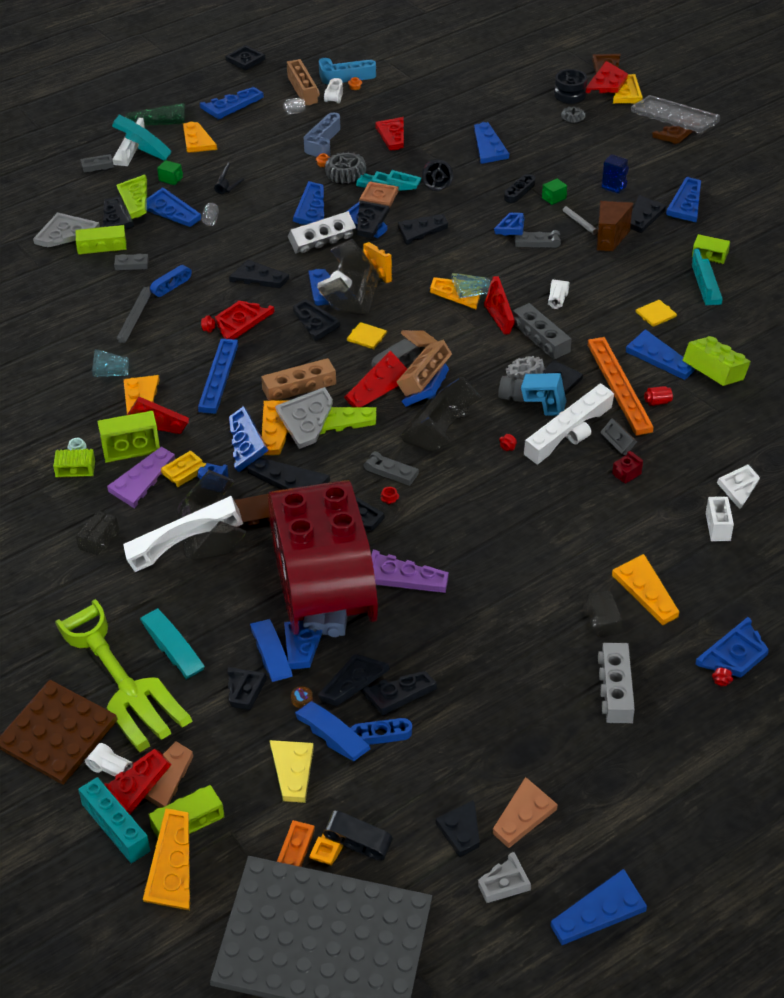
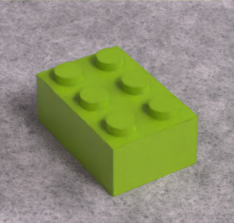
M711 336L689 342L682 360L723 386L744 380L751 362L743 354L736 353L731 350L730 346L721 344L716 338Z
M153 411L98 421L105 463L149 455L160 448Z

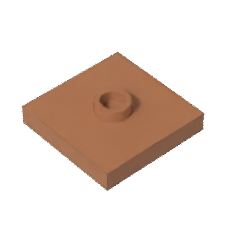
M369 182L359 200L386 205L390 208L399 192V187Z

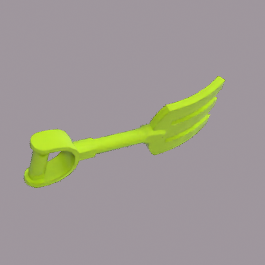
M95 599L91 601L92 605L63 621L58 619L55 623L64 639L71 646L77 648L90 647L94 654L99 656L115 679L119 690L111 698L107 710L116 714L118 718L116 723L135 748L142 752L150 747V744L127 712V707L130 706L144 724L161 740L171 735L170 729L146 696L151 695L160 707L182 728L193 721L190 715L168 692L159 678H143L134 681L127 675L104 639L107 634L108 623L101 605ZM97 616L100 617V621L91 631L85 633L70 632Z

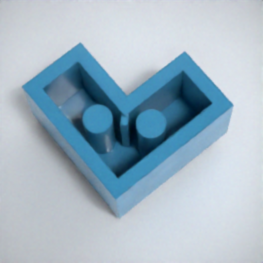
M561 373L525 374L521 386L524 402H542L545 415H559L560 412L564 411L566 397Z

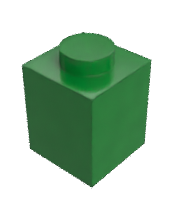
M165 160L157 168L158 178L161 182L176 185L183 178L181 164Z
M558 178L543 184L542 198L551 205L566 199L567 185Z

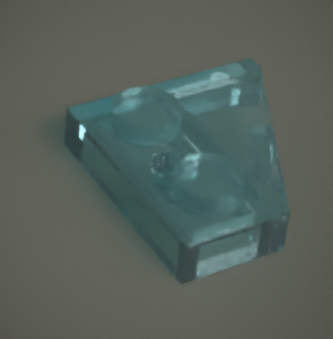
M452 273L451 279L459 298L488 293L490 287L488 278Z
M95 350L92 369L93 377L129 375V358Z

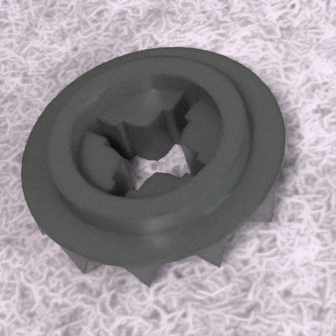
M568 107L563 109L561 116L564 120L575 123L582 121L585 118V113L580 107Z

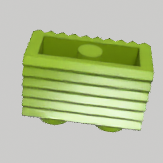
M698 234L693 245V251L694 249H699L702 259H709V261L724 264L729 253L730 241Z
M93 449L56 450L53 465L55 477L94 476L95 457Z

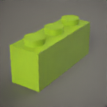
M124 225L75 230L78 254L127 250Z
M211 785L200 788L184 798H179L175 802L163 808H158L149 814L151 828L157 838L159 837L166 808L189 813V834L224 818L223 804Z

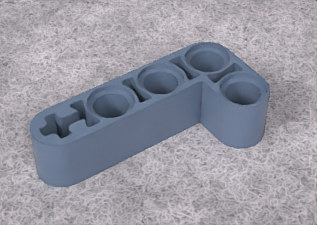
M338 113L327 114L304 136L305 153L316 157L322 153L328 156L331 155L330 139L340 131V115Z

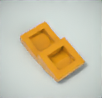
M322 834L321 837L318 836L309 857L310 859L332 865L341 852L343 845L329 840Z

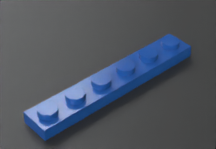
M220 340L198 406L199 412L217 413L238 348V340Z

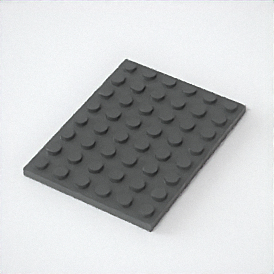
M248 856L212 973L210 986L264 998H411L432 895Z

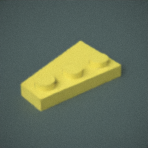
M270 740L283 801L305 803L314 749L313 743Z

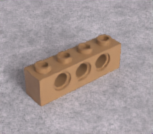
M444 340L427 345L399 378L397 384L405 396L421 392L452 355Z
M328 358L261 376L262 390L268 401L285 399L335 385L336 370Z

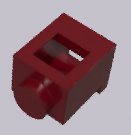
M628 451L626 456L613 463L612 474L626 484L642 474L643 460L632 451Z

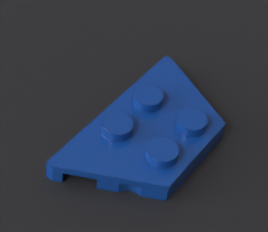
M747 617L696 659V665L714 671L716 668H726L732 672L733 676L741 678L768 655V648L761 640L758 631H754L751 619Z

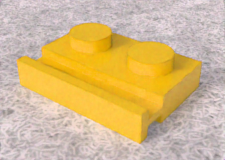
M189 451L163 466L161 473L179 487L198 476L199 468L205 467L207 463H203L202 459L192 451Z

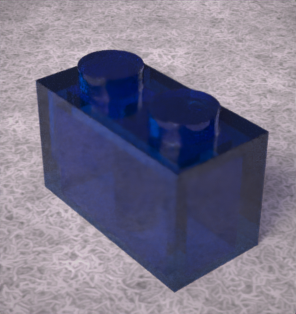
M611 154L604 161L603 189L619 193L626 187V175L629 170L627 166L628 159Z

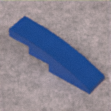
M267 619L251 623V631L256 639L263 665L271 681L274 682L293 677L285 652L271 620Z
M311 701L295 712L297 719L309 725L312 733L323 738L329 748L352 761H355L370 750V746L351 728L316 703Z

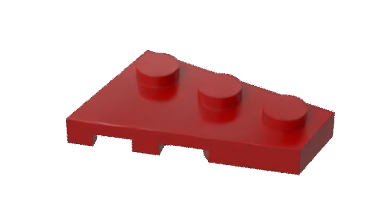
M404 117L375 122L376 129L389 151L404 148Z
M493 276L484 306L503 334H510L515 319L499 276Z
M142 397L137 398L127 414L153 411L157 430L177 434L182 433L189 421L188 417Z
M153 749L133 763L132 768L124 773L120 772L115 776L116 779L108 784L104 783V785L124 809L131 814L172 764L160 751Z

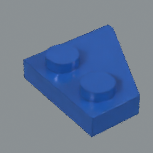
M509 213L494 228L495 234H502L503 236L522 235L525 219L523 213Z

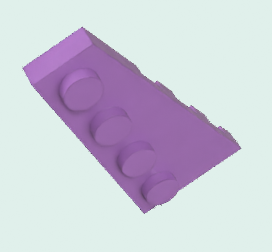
M161 446L107 486L108 492L135 508L138 505V500L144 498L147 494L148 488L151 485H155L159 475H163L161 468L175 460V454Z
M373 549L371 557L376 585L446 593L448 572L425 565L420 567L409 560L406 562L396 559V556L390 554L384 556L379 551Z

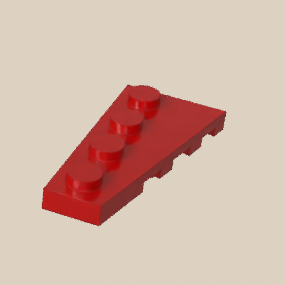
M389 351L344 398L352 407H363L399 386L397 381L407 368L392 351Z

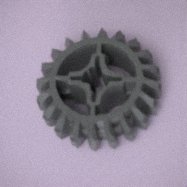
M354 152L337 153V155H332L326 161L325 173L332 182L336 181V183L342 184L355 183L361 175L366 174V163L360 154H355Z

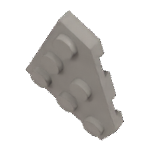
M56 213L33 238L34 244L43 247H52L76 241L75 230L99 228L100 224L99 222Z
M323 387L275 406L277 414L299 449L316 443L333 405V399L326 388Z

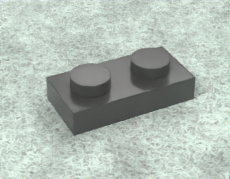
M111 154L81 159L83 172L107 170L114 167Z
M148 254L115 255L114 267L115 270L148 269L149 257Z
M613 418L600 432L625 456L637 443Z

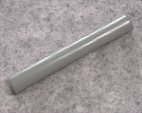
M567 206L563 208L564 213L593 235L598 232L594 226Z

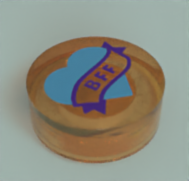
M297 687L291 692V702L298 708L304 707L313 700L312 691L307 687Z

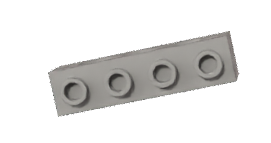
M349 211L291 229L288 239L295 254L299 252L305 253L311 248H320L326 243L330 242L332 244L341 238L348 239L352 237L356 226Z
M603 643L602 651H598V664H602V668L599 669V679L603 680L604 683L601 684V697H605V701H602V714H606L607 723H633L635 709L628 643Z

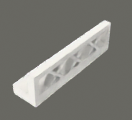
M139 118L136 123L145 128L143 118ZM124 138L113 158V164L128 166L139 144Z

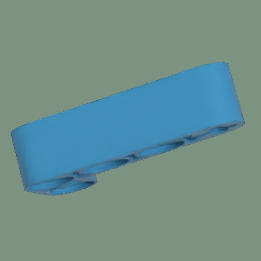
M321 58L319 60V75L324 84H329L330 80L334 78L341 79L342 83L348 82L353 77H357L359 80L373 79L376 77V62L374 60L332 64L331 59Z

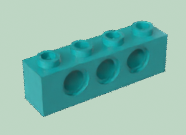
M98 777L78 789L83 807L131 864L150 852L147 834Z

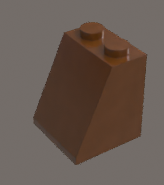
M600 201L597 250L614 251L630 232L633 203Z

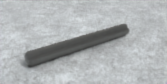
M149 286L143 287L117 336L119 343H125L151 295Z

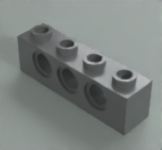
M530 303L513 310L514 326L551 358L557 359L571 352L572 339Z

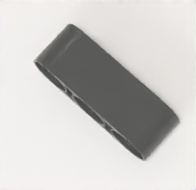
M403 339L376 355L371 365L374 367L389 351H392L405 366L414 361L419 356L421 350L420 347H417L408 339Z

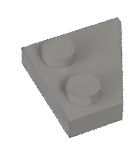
M512 852L508 855L506 862L502 865L498 863L492 868L491 872L486 873L478 880V887L486 903L530 891L531 883L515 852Z

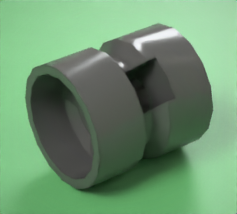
M502 376L499 386V399L509 400L513 398L514 401L524 402L521 390L524 379L517 378L513 380L512 377Z

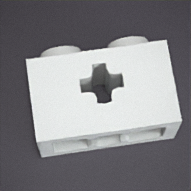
M708 497L706 518L711 541H731L734 523L728 497Z

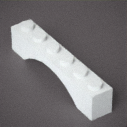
M600 383L525 440L524 455L538 465L553 452L560 441L576 426L587 419L600 417L611 409L614 393Z
M232 496L129 541L123 544L126 559L134 572L153 565L166 550L188 537L204 532H226L243 524L239 508Z

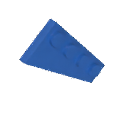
M252 87L237 92V95H225L224 99L218 100L215 98L211 99L210 103L201 102L200 108L215 118L221 119L253 102H257L264 98L262 91Z
M244 406L229 416L230 430L233 434L232 445L235 450L233 457L236 459L234 466L238 472L269 451Z
M623 869L551 921V928L561 945H564L646 912L647 905Z

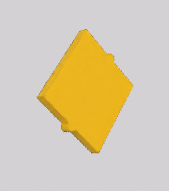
M661 300L636 309V313L653 327L677 317V314L670 309V306L665 305Z
M360 322L355 329H352V333L347 337V341L374 349L379 342H382V338L387 334V330Z

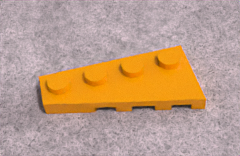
M159 375L123 379L127 414L138 397L154 403L157 385L160 381Z
M290 400L264 401L262 439L269 450L264 455H280L289 431L277 414L275 406Z
M644 554L612 570V576L662 625L679 617V610Z
M165 809L143 896L144 902L190 911L188 812Z

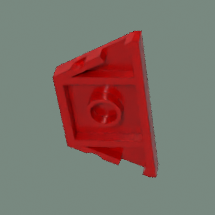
M606 61L587 85L586 93H590V90H599V93H618L628 79V73Z
M238 301L215 316V322L224 339L234 340L275 312L274 306L269 305L268 308H262L257 303Z

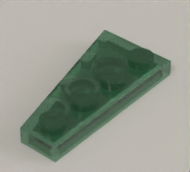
M185 103L126 113L125 118L135 123L139 118H143L144 125L185 123Z

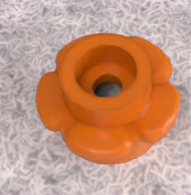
M357 77L351 78L348 81L350 89L359 90L362 81Z
M325 153L317 156L318 166L325 167L326 161H328L330 156Z

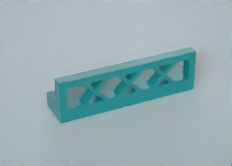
M694 249L692 268L705 305H722L723 299L709 259H702L699 249Z

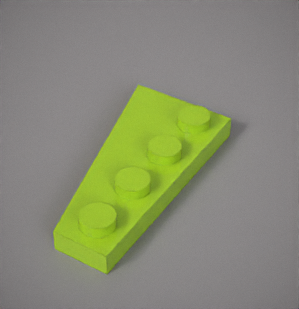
M146 175L116 185L132 219L139 218L147 213Z
M331 407L320 434H325L326 430L336 429V432L342 431L350 426L354 429L376 425V407Z

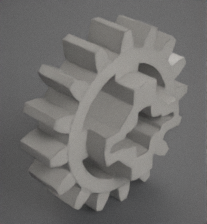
M534 356L518 358L508 365L506 374L512 377L513 380L517 378L524 379L525 374H542L543 370H545L542 359L539 357L534 358Z

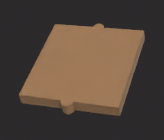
M401 331V334L417 347H426L429 344L438 342L425 331Z

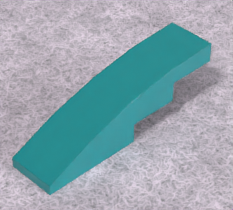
M118 115L114 120L112 127L125 132V138L139 144L138 149L164 161L170 156L172 151L145 128L121 115Z
M394 170L390 174L377 171L374 176L365 173L361 175L357 180L356 186L366 188L369 182L398 186L399 191L417 189L421 177Z
M158 608L140 618L161 652L166 653L174 666L177 665L185 679L204 670L205 666L194 650Z

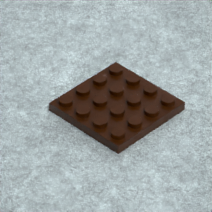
M49 680L0 735V750L64 785L116 723L118 718L116 714Z

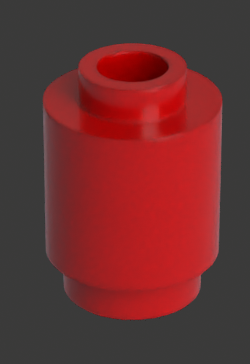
M652 387L647 389L644 398L650 406L668 404L673 399V393L670 387Z

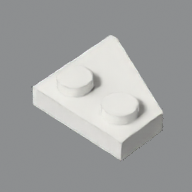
M746 465L720 477L717 484L740 509L757 485L760 477L749 465Z

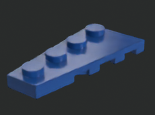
M488 122L474 125L481 164L509 159V152Z
M686 177L667 208L666 215L697 222L701 180Z
M308 181L294 214L293 222L307 225L324 219V188L322 184Z
M161 188L147 198L148 212L188 227L202 219L199 212L165 188Z
M646 329L626 346L627 353L684 380L695 370V368L682 361L683 356Z

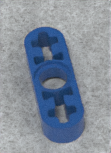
M185 265L178 266L155 280L150 286V292L157 297L165 295L189 280L192 274L191 269Z
M406 718L359 723L351 727L356 734L361 733V738L368 745L407 740L412 736V723ZM378 729H384L387 731V733L384 735H378L375 733V731Z

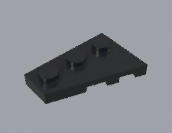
M359 200L357 235L373 238L388 215L389 206Z

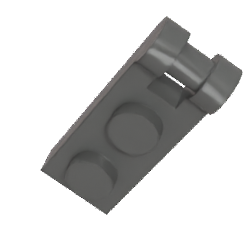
M554 230L551 233L523 231L522 235H515V247L556 248L561 245L560 232L558 230Z
M374 451L370 455V459H367L363 465L369 472L409 486L419 474V469L383 457L377 451Z

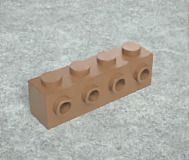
M301 59L287 61L288 78L303 105L318 103L319 89Z

